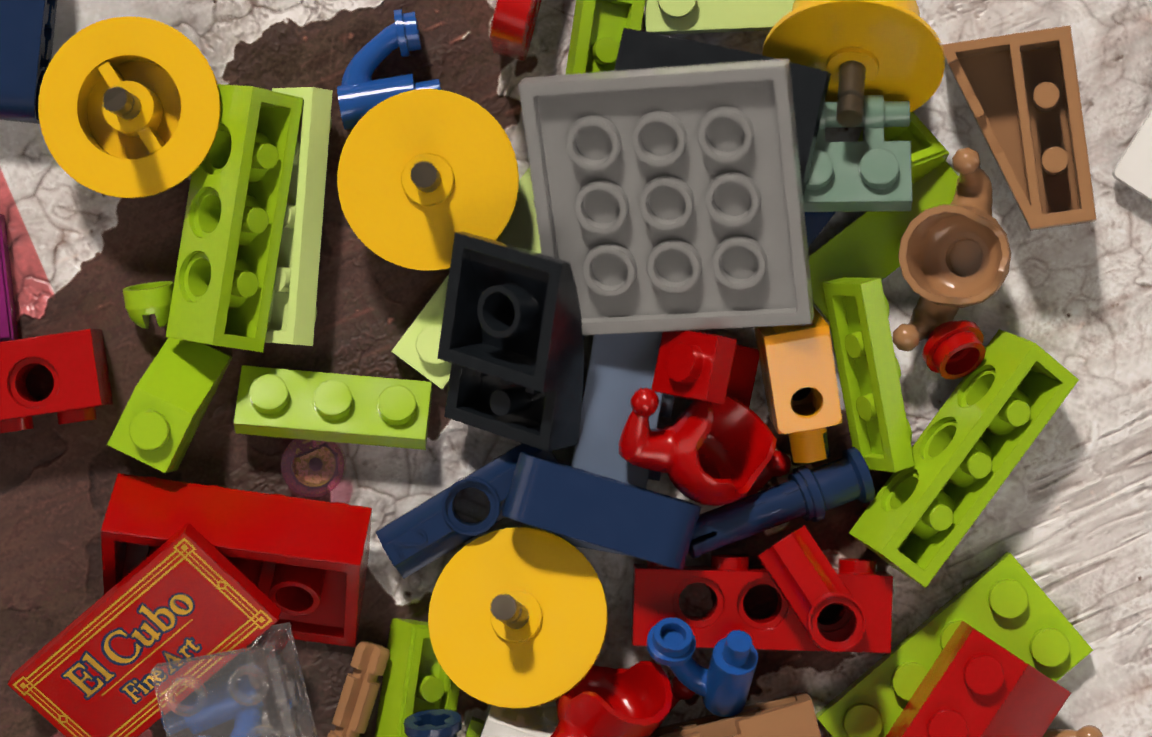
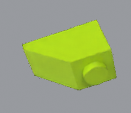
M168 337L136 385L107 445L163 473L178 470L232 357L207 344Z

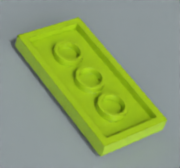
M1005 552L891 650V653L883 656L815 715L832 737H885L962 621L1055 682L1091 653L1093 649L1014 556L1009 552Z

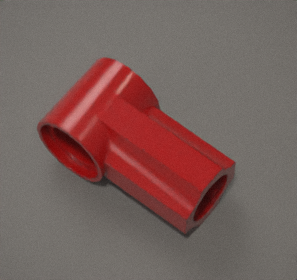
M805 525L757 556L806 629L809 639L818 648L827 652H844L854 648L863 639L867 629V617L862 605L853 598ZM839 604L851 613L854 620V628L846 640L832 642L820 634L817 627V618L825 606Z

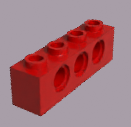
M84 329L0 342V434L34 429L32 416L57 413L59 425L96 420L95 407L113 404L102 329ZM39 364L48 368L54 379L52 392L42 401L33 398L26 387V378L29 371Z
M711 555V566L684 564L683 570L647 561V564H633L631 630L633 646H646L649 631L659 621L665 618H678L690 626L696 640L695 648H714L730 632L741 630L750 635L755 649L824 651L809 639L806 629L764 567H749V556ZM840 558L838 560V569H835L853 598L862 605L867 617V629L863 639L854 648L844 652L891 653L893 575L887 571H877V560ZM692 583H704L710 586L715 594L712 608L701 616H690L679 607L681 592ZM762 584L773 587L778 595V603L775 610L769 616L754 618L745 613L743 607L744 597L752 587ZM840 606L839 611L832 618L827 620L817 619V627L825 639L832 642H841L851 635L854 628V620L851 613L845 607Z

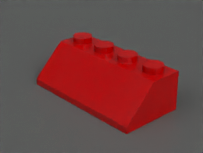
M118 473L101 528L104 594L189 523L281 609L278 621L261 635L356 648L370 550L372 508L349 505L342 502L333 503L289 497L282 494H267L223 488L217 485H201L150 476L143 477Z
M962 621L885 737H1042L1071 692Z

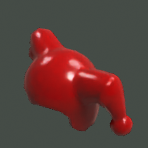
M639 388L631 398L632 412L623 428L618 443L619 455L632 465L667 473L677 490L692 501L709 506L730 504L757 493L773 477L786 476L790 471L791 461L789 457L782 451H775L777 439L770 428L755 412L728 393H726L724 405L694 400L679 416L673 426L665 428H650L649 416L654 414L659 405V397L652 389Z
M640 661L630 668L621 669L593 666L578 685L556 699L559 724L550 737H649L662 724L679 700H688L695 693L685 687L676 677L672 679L670 684L662 666L651 661Z

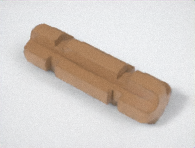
M360 641L350 664L354 670L353 673H348L332 721V724L336 727L335 730H330L328 737H359L360 733H365L381 685L377 678L378 676H383L390 656L389 649L370 641Z

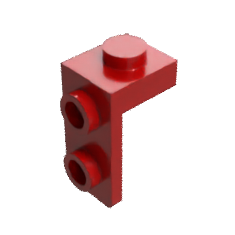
M687 330L663 331L651 389L662 394L724 405L726 393L743 402L747 407H750L760 357L759 350L736 344V339Z

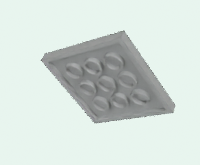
M789 59L525 77L519 83L541 254L570 262L577 287L583 335L812 324L814 306Z

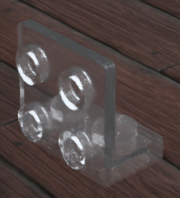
M290 622L272 625L257 638L252 647L159 663L151 670V677L167 737H318Z

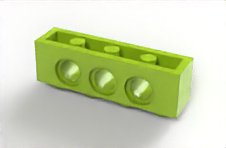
M218 84L221 103L219 128L208 155L191 174L166 337L263 352L303 98L254 86Z
M1001 329L997 331L986 346V354L982 363L974 371L963 377L912 446L915 466L892 473L849 532L851 536L891 567L925 588L1079 381L1077 377L1035 342Z

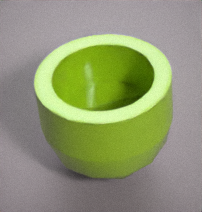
M149 282L124 288V303L129 318L139 327L148 329L149 315L155 314L158 326L160 328L164 327L168 323L174 282Z

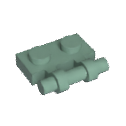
M864 95L863 121L860 125L856 126L863 127V141L826 142L825 128L845 127L836 120L837 102L824 103L803 198L804 212L911 211L913 202L911 141H884V127L910 126L909 101H884L883 95Z

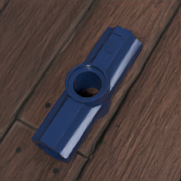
M520 443L378 529L375 533L384 551L403 579L476 535L486 532L494 524L506 518L501 514L520 452L558 462L554 453ZM468 487L482 490L490 501L488 516L476 523L461 519L454 507L458 492Z

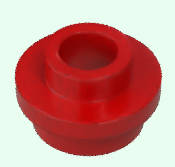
M969 320L942 323L929 335L922 351V358L931 371L940 373L945 379L951 380L964 377L974 371L985 357L984 335L978 325Z

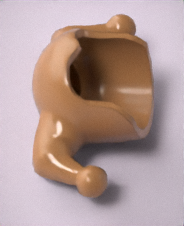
M969 147L957 150L952 157L954 170L960 173V176L956 183L955 194L951 204L940 205L923 211L909 223L901 238L898 259L902 275L912 290L919 294L920 297L912 312L909 324H901L893 331V343L899 350L912 351L919 345L920 341L928 339L936 327L942 323L953 321L959 308L969 307L986 301L1000 289L1009 273L1011 250L1007 234L997 220L992 217V184L988 175L980 168L978 152Z

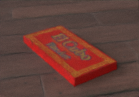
M187 523L12 674L7 685L65 737H139L275 624L279 619L281 609L191 524Z

